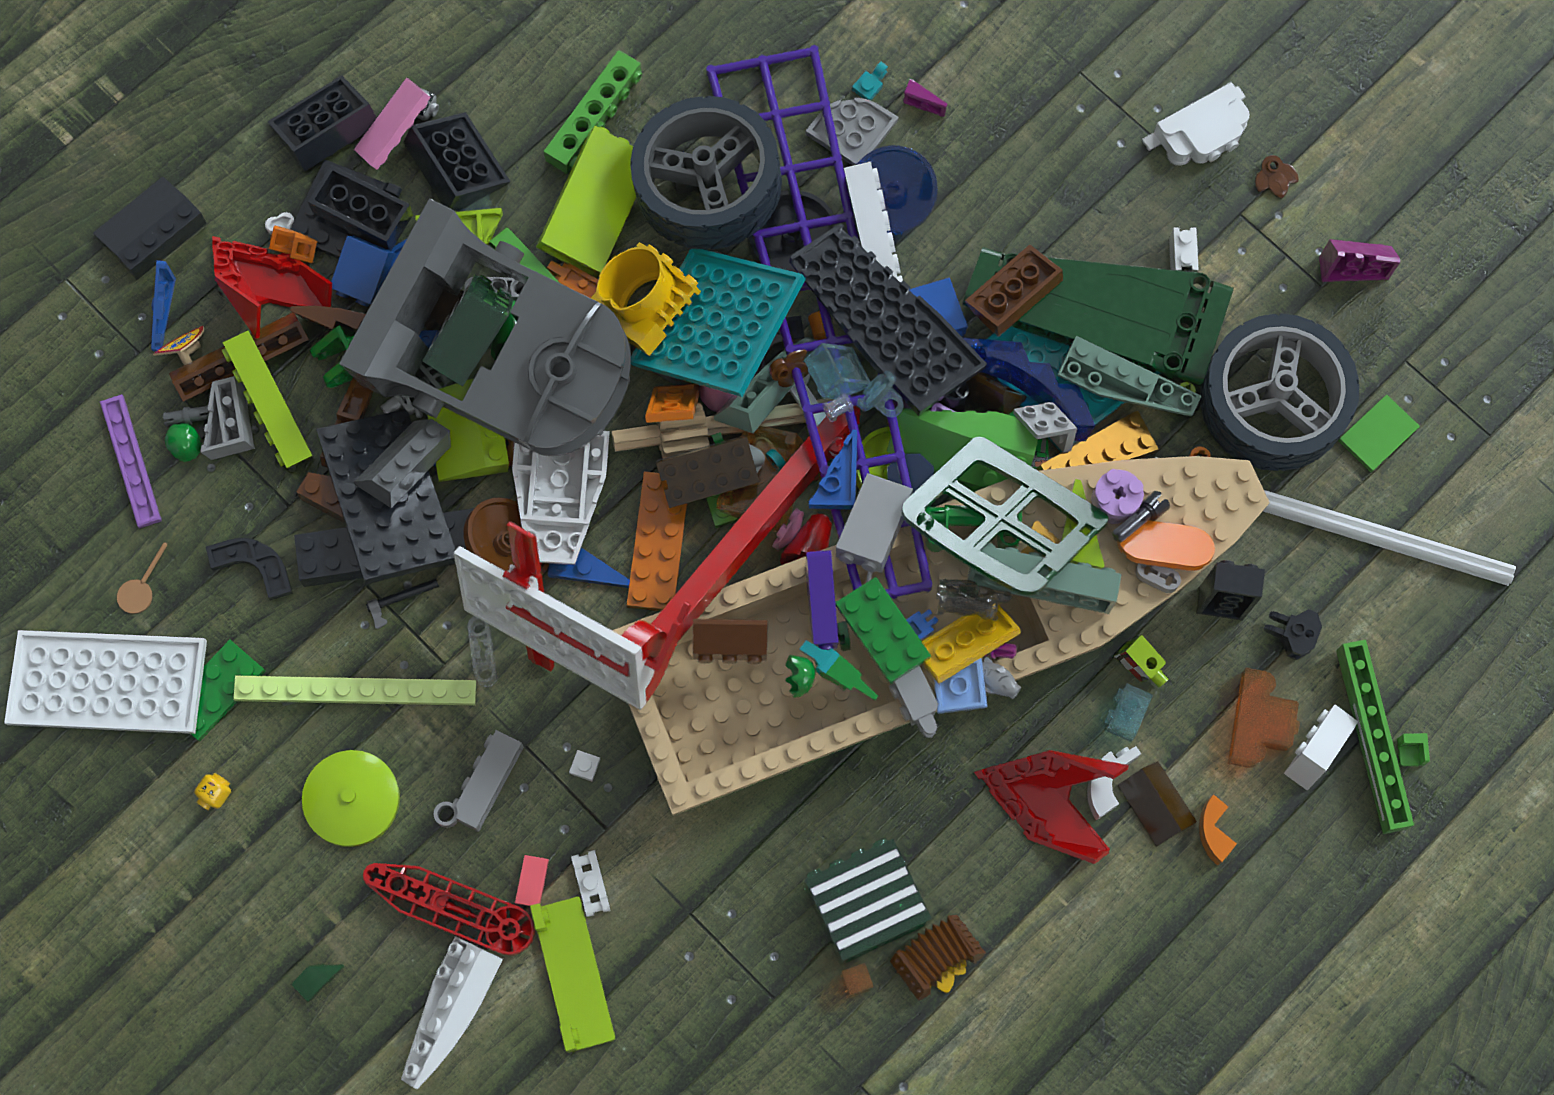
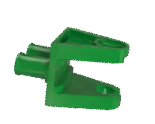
M339 325L310 349L311 355L320 361L348 349L356 333ZM338 363L323 376L327 388H334L351 381L353 377Z

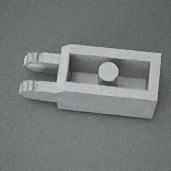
M920 666L893 682L892 685H889V689L894 699L898 698L902 705L900 712L904 720H909L912 726L917 724L923 737L932 738L937 731V724H935L936 721L933 716L938 702Z

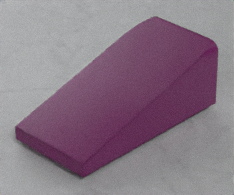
M909 80L903 102L945 117L947 103L917 82Z

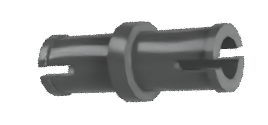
M208 405L191 409L190 407H184L183 410L164 412L163 420L168 419L164 424L166 427L184 423L192 425L196 421L208 420Z

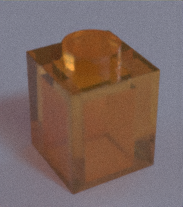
M865 963L841 972V977L849 997L873 988V983Z

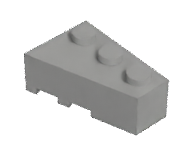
M234 376L212 382L208 404V422L204 428V432H206L204 445L201 446V453L210 460L255 449L247 399L243 393L245 387L243 383H238Z

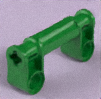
M965 505L928 507L925 510L927 514L947 529L948 526L979 527L985 521L981 515ZM1022 512L1017 515V519L1022 522ZM1000 532L997 535L998 548H1018L1020 540L1011 534ZM1011 536L1015 542L1007 543L1003 538ZM925 537V545L931 552L943 550Z

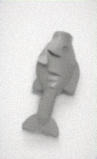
M985 657L982 664L986 693L1009 696L1011 699H1014L1021 687L1017 685L1014 677L1007 669L993 663L990 658Z

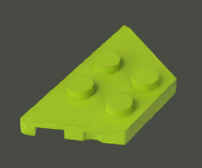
M502 208L460 211L456 212V214L475 236L489 246V241L496 231L503 211ZM420 215L415 216L416 221L418 220Z

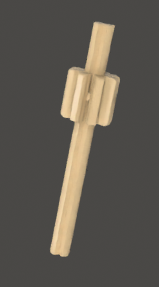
M833 397L817 400V402L823 403L838 400L839 398ZM697 403L693 419L656 422L655 425L612 431L611 434L615 452L658 445L661 456L667 458L708 446V438L718 432H721L722 435L747 431L715 421L714 416L706 417L702 405ZM798 403L780 405L771 411L756 430L806 423Z

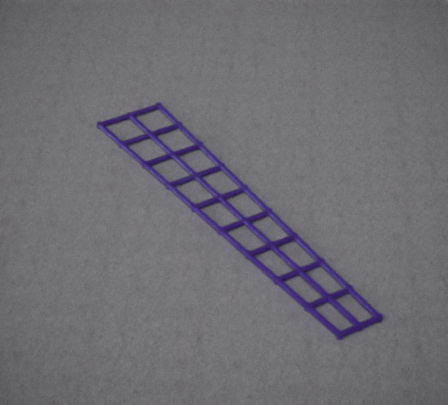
M812 45L806 49L769 56L760 55L754 59L707 66V76L714 97H723L717 74L760 67L770 112L760 113L759 115L764 121L773 120L784 164L783 167H780L781 176H787L798 221L797 223L760 229L753 234L761 264L771 266L763 238L800 231L805 247L812 242L809 229L846 222L848 235L858 238L818 47ZM811 57L820 102L779 110L768 65ZM822 111L832 157L793 164L781 118ZM742 163L734 168L741 195H744L749 189L747 182L754 181L758 171L745 174ZM834 166L844 213L806 220L795 173ZM805 282L800 291L810 290ZM818 298L817 302L827 339L793 345L785 317L779 330L786 355L802 349H806L809 352L829 348L841 399L810 405L801 370L799 368L792 370L821 478L826 476L829 466L813 414L844 408L850 434L852 430H857L856 470L860 472L862 484L867 473H869L868 468L897 462L901 485L912 488L890 385L878 373L881 391L850 396L838 346L853 342L847 335L835 336L830 313ZM884 400L895 453L866 459L853 406ZM830 509L838 539H840L845 527L840 509ZM904 520L901 525V528L908 527L910 525ZM912 526L910 528L922 582L898 587L889 554L884 566L888 589L885 590L893 599L924 591L930 592L933 587L922 534ZM854 563L846 564L854 591L862 586L857 566Z

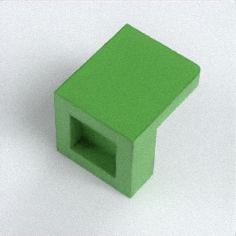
M1427 733L1402 734L1397 738L1400 766H1424L1430 762Z

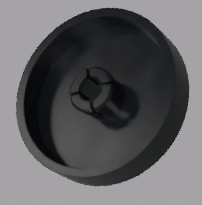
M790 190L781 191L780 199L774 212L761 229L798 222ZM799 190L806 220L834 215L830 207L819 197ZM837 224L809 229L812 242L837 226ZM800 231L794 232L797 234L795 239L788 234L763 238L772 267L796 272L789 263L791 255L804 247ZM753 235L748 238L750 253L755 262L761 264Z

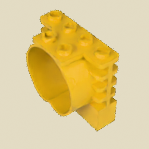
M639 242L636 245L637 247L627 249L618 254L605 265L599 275L596 292L591 299L608 307L618 318L628 342L650 356L667 336L663 329L667 325L672 327L674 325L672 321L676 314L681 316L683 314L681 308L685 304L690 306L692 303L690 300L693 294L699 295L701 291L697 287L698 282L692 276H683L684 274L680 269L671 265L673 260L664 253L659 255V252L652 245L648 244V246H645ZM657 280L655 286L645 298L627 307L628 301L636 289L649 281Z

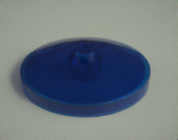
M896 145L880 147L866 154L856 165L871 162L872 169L877 168L881 186L877 190L882 189L886 208L882 212L887 211L891 229L887 233L892 232V235L904 234L923 224L932 213L938 197L936 175L926 158L913 149Z

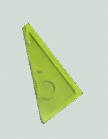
M1075 479L1072 492L1086 500L1081 480ZM1067 516L1061 541L1077 526ZM1085 527L1081 533L1087 535L1091 530ZM1095 535L1069 563L1077 564L1082 562L1090 564L1091 568H1104L1105 564L1097 536Z

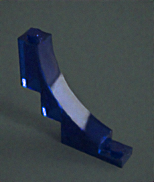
M963 338L987 363L985 369L981 372L1014 385L1033 398L1038 404L1053 402L1077 427L1074 441H1086L1095 424L1079 386L1058 384L1050 363L1029 362L1022 342Z

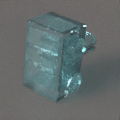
M1128 683L1123 689L1119 688L1113 700L1117 702L1114 711L1109 710L1104 721L1108 723L1105 731L1132 742L1137 735L1153 695Z

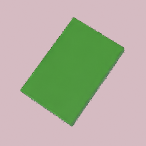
M1386 395L1338 441L1372 473L1420 426Z

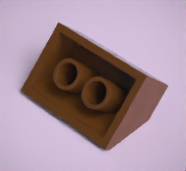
M693 619V660H698L699 663H712L713 660H722L726 664L737 663V660H747L749 664H761L762 661H767L768 620Z

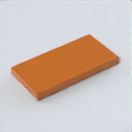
M683 384L655 387L645 414L646 423L693 419L700 394L699 385Z

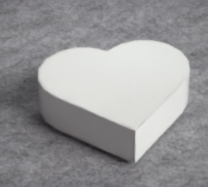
M287 212L281 213L278 217H270L265 223V228L270 235H272L274 225L290 229L294 222V217Z

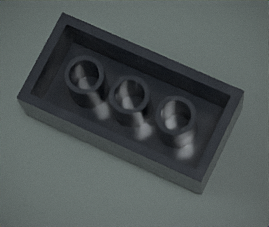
M330 165L308 200L312 213L392 251L413 217L410 204L333 165Z
M1229 560L1217 562L1199 586L1196 614L1243 621L1262 598L1265 569H1260L1254 564L1234 565V562Z

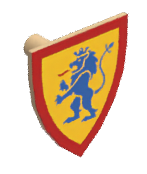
M204 326L174 339L153 353V355L177 353L184 365L191 363L192 360L189 355L201 347L198 339L204 332Z

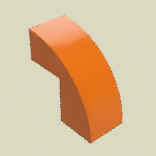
M1213 794L1202 809L1199 820V834L1206 853L1218 866L1237 843L1214 825L1227 810L1228 806Z

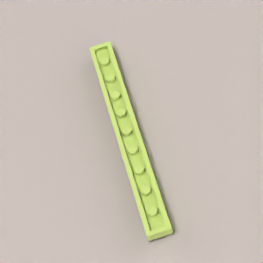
M235 676L234 700L252 702L476 705V680Z

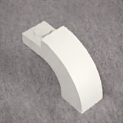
M1136 746L1130 750L1128 747H1125L1116 754L1117 759L1110 751L1101 760L1128 765L1141 755V752ZM1108 777L1094 779L1088 783V804L1096 821L1119 804L1112 791L1113 779Z

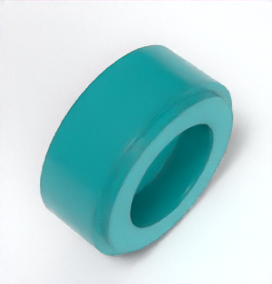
M770 449L765 453L767 460L777 471H780L786 464L783 457L775 449Z

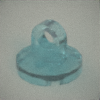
M888 370L885 371L886 375L883 373L879 374L864 389L863 394L865 396L863 400L858 398L857 405L864 412L874 406L887 417H896L902 412V398L891 388L896 380V376ZM890 399L896 400L898 402L897 408L894 410L886 409V401Z

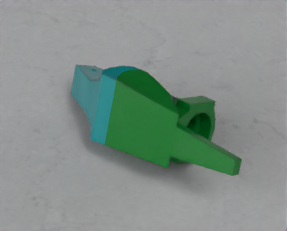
M807 640L800 647L799 650L814 661L816 672L821 677L840 686L839 688L843 691L846 689L851 690L854 687L873 700L877 699L878 695L860 679L862 674L832 648L829 650L820 649Z

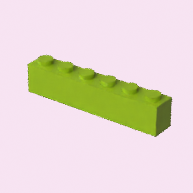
M246 331L223 342L225 348L222 349V352L227 362H233L236 369L232 372L237 382L243 381L247 389L243 393L249 404L254 403L257 411L253 413L259 425L265 424L268 432L264 433L270 446L275 444L278 450L275 456L280 466L285 465L287 469H290L312 458L313 456L250 332Z

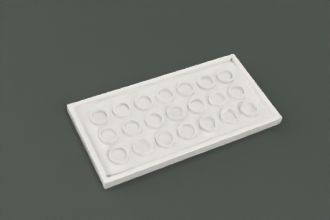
M18 630L4 723L13 726L195 734L207 640L205 638Z

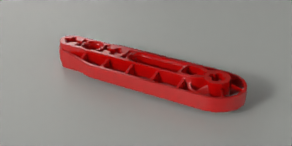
M373 863L368 865L363 872L364 882L399 913L489 950L508 956L517 955L528 949L533 941L535 934L534 922L525 910L516 905L419 866ZM389 868L402 869V871L399 873ZM407 870H420L427 873L423 882L406 875ZM378 872L383 878H386V883L378 878L374 880L371 874ZM431 875L449 882L445 891L428 884ZM398 879L403 880V888L399 891H394L392 889L394 881ZM453 884L472 891L468 900L450 893ZM410 888L421 892L423 889L426 894L425 897L418 899L414 893L410 892ZM379 891L389 894V900L385 896H383ZM476 893L494 900L490 909L473 903ZM396 897L413 904L410 913L400 910L393 904ZM451 899L461 904H464L468 907L480 911L479 915H475L471 913V910L464 909L462 907L454 905L453 903L448 902V900ZM498 902L506 905L495 911ZM418 906L435 913L432 922L414 915ZM446 907V909L455 911L466 917L471 916L477 919L476 923H472L463 918L445 912L444 909ZM506 910H509L510 918H507ZM488 914L490 915V917L487 920L485 928L482 926V923L484 918ZM440 915L458 922L455 932L436 924ZM527 916L528 919L519 925L518 921ZM462 925L480 931L477 941L459 934ZM515 925L513 926L516 931L515 934L510 933L509 936H505L507 933L504 929ZM485 934L491 946L481 943ZM521 935H527L530 937V939H525L521 937Z

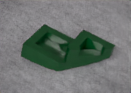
M343 964L310 965L291 985L309 1002L345 966Z

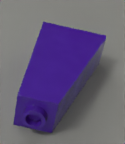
M831 550L807 552L805 572L812 644L823 650L837 648L838 630Z

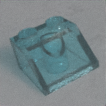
M821 343L804 359L808 372L813 377L818 387V392L823 398L839 400L867 389L872 385L853 347Z

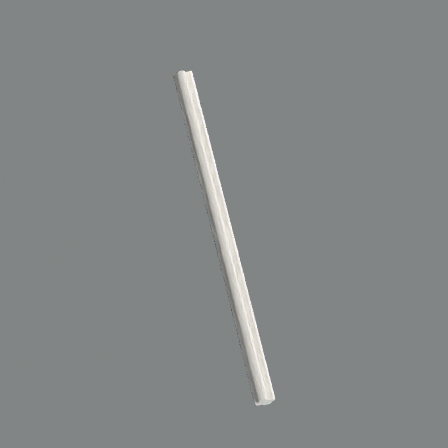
M1264 490L1270 503L1263 512L1507 586L1513 581L1516 570L1514 565Z

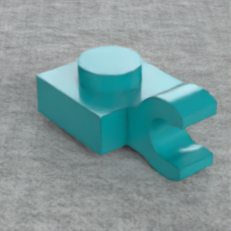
M880 62L872 74L865 71L852 86V91L863 99L871 101L883 88V83L880 80L887 74L886 69L888 66Z

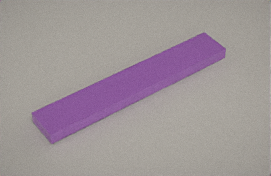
M121 394L100 401L138 528L161 522V516L124 396Z

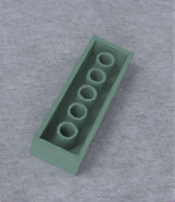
M988 543L981 550L988 556L1022 574L1030 573L1044 559L1043 555L1039 553H1019L1018 549L1011 547L1000 549L996 548L992 543ZM1068 563L1048 582V585L1036 595L1026 596L1011 591L969 566L966 584L1109 614L1117 602L1122 574L1116 573L1111 568H1091L1092 566L1087 563ZM1044 568L1039 572L1043 577L1049 573Z

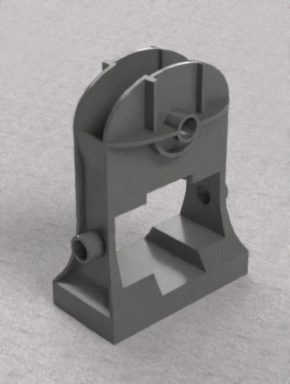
M430 198L339 363L360 385L385 398L396 395L415 397L411 405L434 418H437L442 407L543 456H562L572 453L585 446L597 435L601 436L604 433L603 430L618 411L625 396L628 383L631 380L629 377L631 366L629 342L618 318L608 307L521 265L520 262L524 253L511 244L499 241L496 249H492L463 224L454 210ZM475 263H479L525 285L510 311L516 320V324L491 371L481 366L463 401H460L414 377L429 350L419 335L442 292L458 296Z

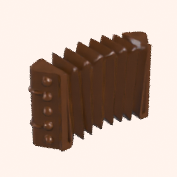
M948 915L947 923L940 920V926L932 923V930L925 928V935L917 933L918 941L911 939V947L904 944L905 952L900 949L896 951L890 963L895 968L896 973L901 976L909 987V991H912L917 1000L920 1001L931 994L932 986L938 987L937 981L942 983V976L948 977V971L954 973V967L960 970L961 964L967 967V961L975 964L986 952L958 915Z

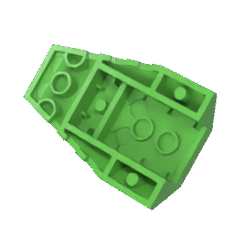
M899 408L897 413L904 453L921 454L934 466V474L975 437H984L1030 466L1032 464L1038 439L1028 431L1017 417L991 411L976 413V411L952 412V410H942L940 412L930 411V409L918 416L912 409ZM891 437L886 451L890 454L895 453ZM975 464L957 481L975 492L1008 478L981 464Z

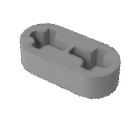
M1138 563L1135 569V574L1140 581L1165 593L1176 591L1181 582L1179 573L1171 568ZM1150 566L1152 573L1149 572L1148 575H1145L1143 568ZM1168 576L1173 578V583H1171L1170 586H1167L1165 584V579H1167Z

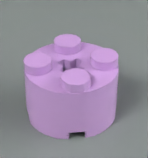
M1111 469L1098 480L1092 492L1091 503L1108 515L1107 523L1120 524L1139 509L1144 496L1143 484L1135 475L1128 471ZM1115 495L1120 496L1119 500L1115 498Z

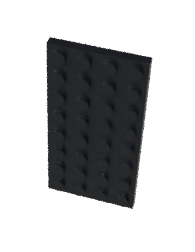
M405 409L316 429L365 585L455 563L454 552L456 550L429 471L392 508L354 484V481L412 423L409 413Z

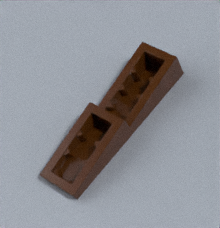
M353 378L336 414L337 420L335 425L363 419L373 391L363 387ZM322 452L320 455L321 466L327 467Z

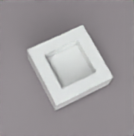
M577 750L569 773L593 781L601 759L600 757Z

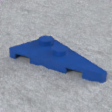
M852 430L851 434L845 439L844 446L829 466L827 474L819 483V488L813 498H810L809 509L853 508L856 501L857 430Z

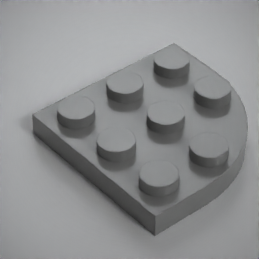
M867 99L839 100L830 104L841 157L852 166L866 163L898 122L896 115ZM821 111L806 130V135L830 150L823 112Z

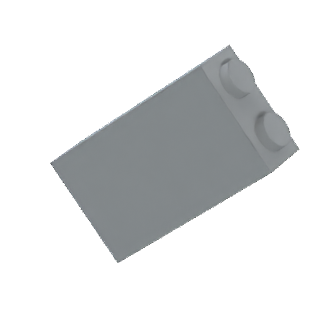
M867 473L837 543L836 557L846 564L854 563L860 565L866 571L882 573L904 521L902 506L906 499L913 494V489Z

